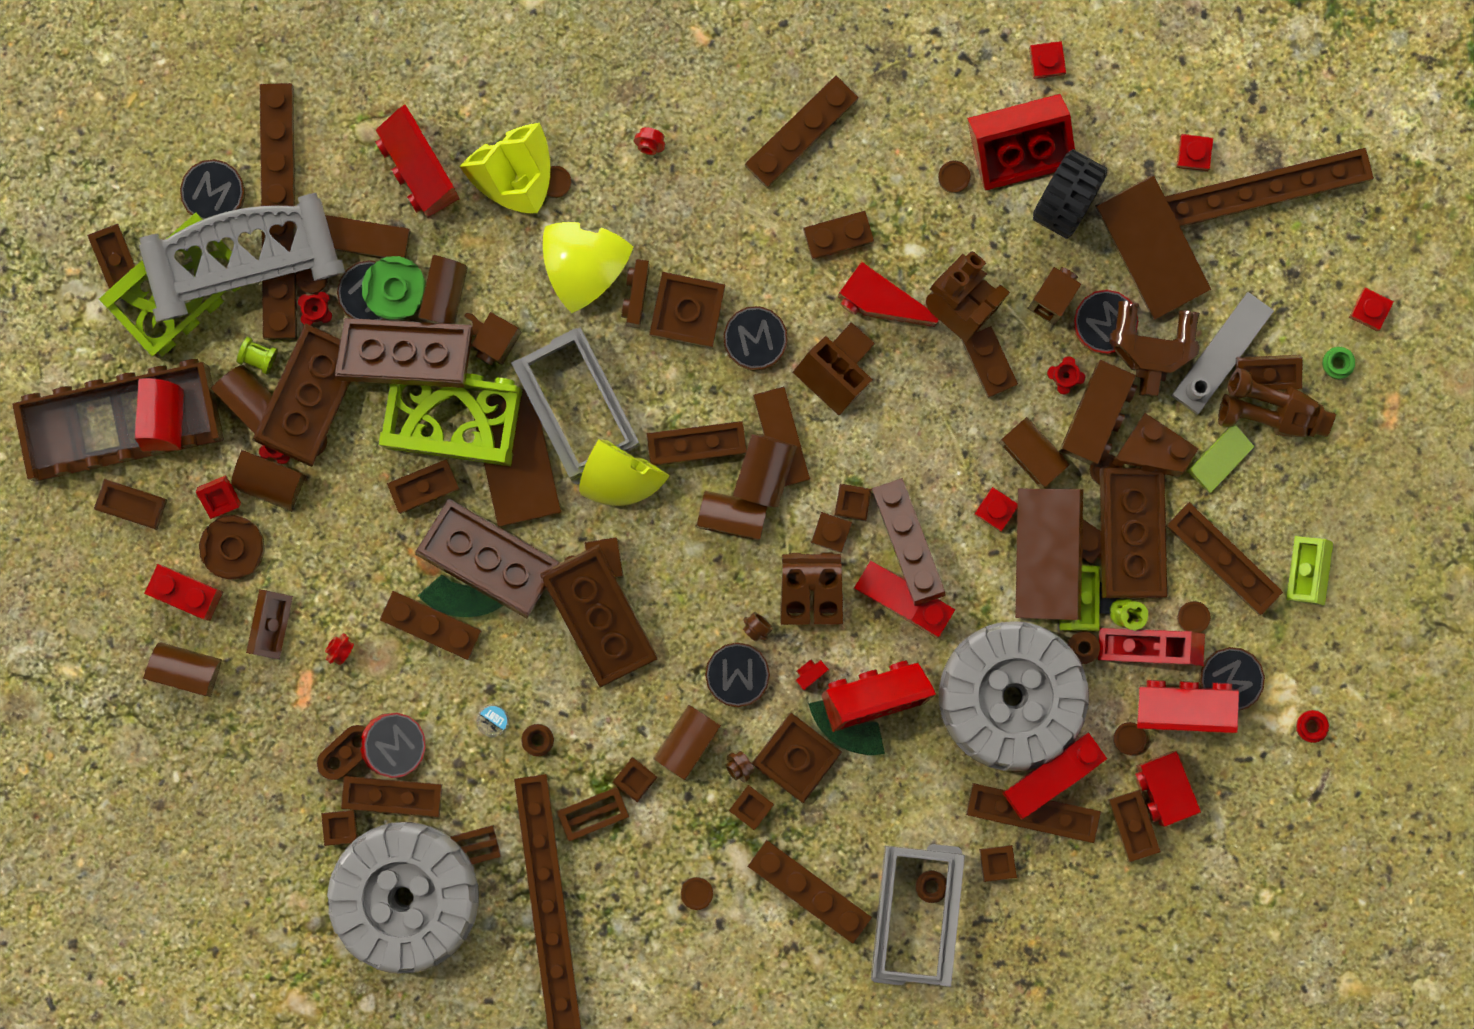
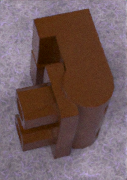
M973 251L967 256L962 254L933 283L929 289L931 293L926 297L928 310L965 343L998 310L1010 293L1001 284L995 289L984 280L987 273L982 268L986 262Z
M822 552L821 554H782L781 625L810 624V591H814V624H843L841 554H834L833 552ZM789 613H802V614L797 615V616H794V615H791V614H789ZM822 613H834V614L827 616V615H823Z

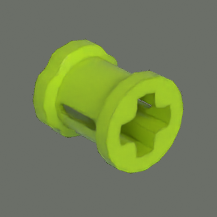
M247 336L240 347L236 362L240 365L246 363L262 370V373L268 375L275 362L278 349L264 347L253 342V339Z
M1128 598L1117 599L1110 607V618L1114 624L1120 627L1124 626L1129 630H1138L1145 626L1148 621V610L1144 604L1138 601H1132ZM1128 609H1129V614L1131 615V617H1130L1129 620H1128L1129 615L1126 613Z

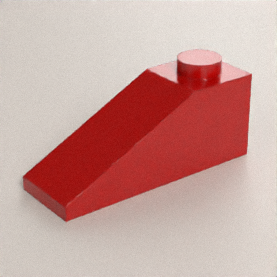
M862 261L838 295V298L842 300L840 305L853 315L859 312L868 317L935 327L939 322V319L928 308Z
M871 560L854 587L855 590L936 639L939 638L956 610L939 599L914 606L906 581Z
M1100 628V652L1098 655V660L1204 666V633Z
M1088 732L1076 738L1055 759L1029 772L1005 790L1003 795L1022 820L1106 761L1107 757Z

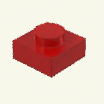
M1062 41L1030 45L1029 52L1033 79L1066 74Z
M1181 134L1176 168L1208 172L1211 164L1213 138Z
M1365 287L1362 289L1349 318L1378 332L1394 301Z
M226 475L203 484L196 489V494L210 519L240 507L241 501Z
M992 487L974 515L999 532H1002L1017 509L1018 503Z
M811 659L796 671L800 677L795 682L802 690H805L829 669L822 660L815 664Z

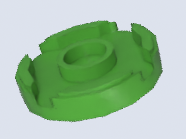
M389 256L380 259V261L376 262L366 271L362 281V295L368 308L378 317L389 321H402L413 316L421 308L426 280L422 271L411 260L400 256Z

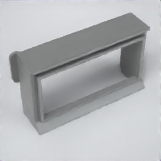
M581 327L579 329H572L553 339L550 344L511 362L569 478L574 484H580L587 460L580 464L578 463L529 367L530 365L576 343L625 441L616 446L625 452L640 446Z
M930 844L927 850L885 845L871 968V979L873 982L903 985L907 981L951 987L965 855L962 854V850L959 847ZM897 856L948 862L937 976L885 970Z

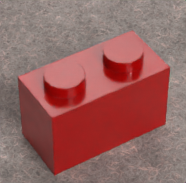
M157 564L144 594L203 620L211 621L223 591L171 568Z
M1177 751L1168 752L1136 765L1139 772L1134 774L1141 792L1147 791L1151 803L1146 805L1153 822L1159 821L1160 826L1165 827L1201 813Z

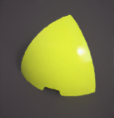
M540 123L529 124L508 131L504 140L497 142L495 145L489 146L484 144L460 165L461 170L480 192L494 202L514 211L538 213L545 200L550 180L549 149Z
M578 222L551 224L545 226L543 233V258L549 280L557 296L571 313L589 305L610 287L622 272L634 247L619 235L604 228H600L598 233L582 230Z
M598 439L582 472L579 491L585 498L600 504L611 506L630 505L654 494L670 475L644 458H634L610 441Z

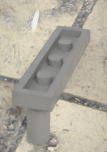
M1247 292L1171 396L1198 415L1236 364V357H1241L1274 310Z

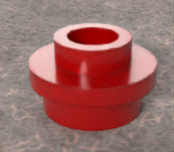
M649 127L641 128L633 140L635 145L638 146V150L647 155L663 152L666 145L664 134Z
M1309 710L1298 717L1296 731L1304 741L1316 743L1327 736L1329 722L1323 713ZM1310 720L1317 723V730L1313 733L1307 730V723Z

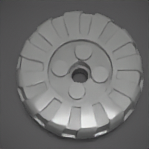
M1000 622L983 627L969 635L952 652L943 669L939 684L940 712L943 723L953 741L975 761L1003 771H1024L1037 768L1063 753V749L1072 744L1085 723L1089 705V688L1085 672L1073 649L1053 632L1027 622ZM1009 687H1015L1021 695L1019 703L1014 706L1008 705L1004 701V692Z
M389 823L373 828L359 836L339 857L328 885V914L335 934H338L345 948L360 962L363 961L384 972L395 974L415 973L445 961L464 943L475 923L479 906V887L474 867L468 856L451 837L431 826L420 823ZM406 887L412 892L414 899L410 905H405L399 901L398 892L400 888Z

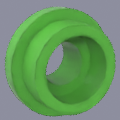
M1334 347L1325 353L1322 366L1325 373L1331 378L1343 379L1353 372L1355 358L1347 348ZM1334 358L1342 359V369L1334 367Z

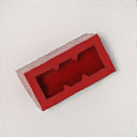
M139 379L135 440L142 451L181 450L184 390L179 385L161 379Z

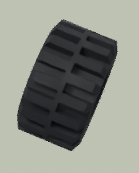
M1072 149L1063 158L1033 212V220L1066 239L1071 237L1107 176V168Z

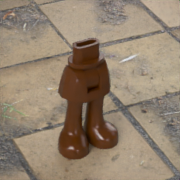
M1238 368L1232 374L1227 386L1229 394H1224L1218 414V424L1220 426L1234 427L1239 419H1248L1273 428L1275 435L1284 437H1307V435L1314 437L1315 434L1328 437L1336 417L1335 413L1324 410L1323 405L1318 404L1317 401L1298 389L1290 386L1286 392L1269 388L1252 380L1251 373L1241 368ZM1249 397L1276 405L1277 409L1276 411L1266 409L1239 398Z

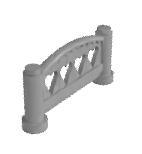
M317 193L298 197L299 204L297 206H258L214 215L182 229L165 240L160 239L159 234L139 238L141 243L139 249L156 308L153 309L156 322L187 315L185 301L310 268L314 281L345 273L342 260L337 259L320 198L318 199ZM288 221L296 225L297 230L290 252L270 235L269 230L271 226L280 225L282 227ZM257 229L264 232L265 240L258 260L239 244L238 236L240 234L248 233L251 235ZM223 238H230L233 241L234 247L227 269L207 252L206 245L209 242L216 241L219 243ZM191 246H198L202 250V256L195 277L175 260L174 254L177 250L183 249L188 251Z

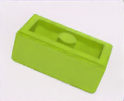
M1236 425L1228 427L1186 472L1211 493L1254 448V445Z
M1295 536L1286 600L1325 605L1333 550L1332 541Z
M1082 565L1081 620L1059 619V628L1063 631H1099L1100 566Z

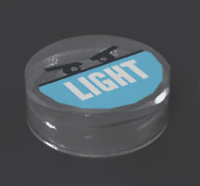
M487 705L479 711L476 722L481 733L489 737H497L506 732L509 727L510 718L503 707Z

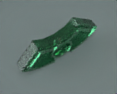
M442 574L417 595L431 608L454 617H480L503 607L502 604L469 585L454 583Z
M823 700L808 703L811 715L818 728L829 740L839 747L863 755L885 754L878 722H865L833 732Z

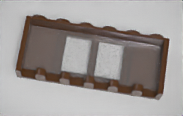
M189 359L179 362L180 367L168 370L165 365L147 369L148 374L136 376L134 372L117 375V381L104 383L103 379L85 382V388L72 390V386H65L53 389V395L41 397L40 393H33L21 396V401L12 403L27 479L37 482L179 451H142L135 440L138 381L144 378L166 380L179 385L184 390L181 450L224 441L215 392L211 389L213 382L209 366L204 362L199 363L198 359Z

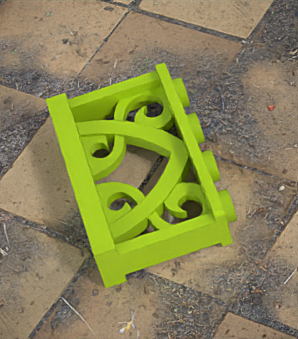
M194 213L170 236L203 219L198 213ZM222 240L219 243L212 241L219 251H213L209 254L214 258H222L229 263L232 251ZM191 246L188 251L183 249L177 250L176 252L184 253V260L190 256L192 257V262L182 266L187 271L194 268L195 276L202 256L201 249L198 246ZM143 260L99 298L103 305L109 309L152 357L157 353L163 357L176 345L173 339L179 333L183 332L187 336L200 324L197 317L205 310L210 314L213 313L225 302L221 296L227 291L212 294L203 303L204 297L192 299L190 302L185 303L188 314H191L176 327L174 319L162 321L166 324L167 328L165 333L158 338L149 337L143 329V321L148 312L153 313V309L156 308L153 294L147 300L144 297L147 296L149 291L144 292L141 290L142 282L148 280ZM241 287L234 288L231 290L235 293ZM123 299L127 303L142 309L136 324L116 305L118 300ZM153 316L152 327L155 328L157 322L155 316Z
M467 373L464 388L442 387L432 392L431 386H421L422 392L419 396H414L410 393L411 399L419 404L415 409H412L402 399V391L407 385L390 384L383 430L380 432L378 445L388 450L511 467L512 448L523 390L514 385L515 381L511 379L496 378L495 382L483 381V376ZM466 389L481 392L477 399H475ZM492 395L502 396L506 401L504 413L497 418L488 419L486 414L493 413L498 407V404L489 406L487 404L488 398ZM457 396L470 410L475 421L466 422L458 427L452 435L451 441L448 442L444 441L443 429L439 422L427 414L443 401ZM400 408L402 411L410 414L398 435L395 434ZM422 420L429 422L433 426L434 431L432 435L428 437L422 435L423 428L427 427L424 424H420ZM504 423L500 449L495 448L491 426ZM479 428L480 432H471L475 436L474 441L471 443L465 442L463 438L464 433L469 429Z

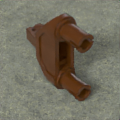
M1119 301L1116 330H1112V333H1110V344L1131 370L1136 371V378H1140L1139 395L1156 397L1159 393L1160 381L1166 380L1167 373L1174 372L1199 354L1200 345L1196 341V333L1200 313H1191V311L1185 310L1178 312L1179 319L1176 339L1139 336L1135 332L1139 304Z

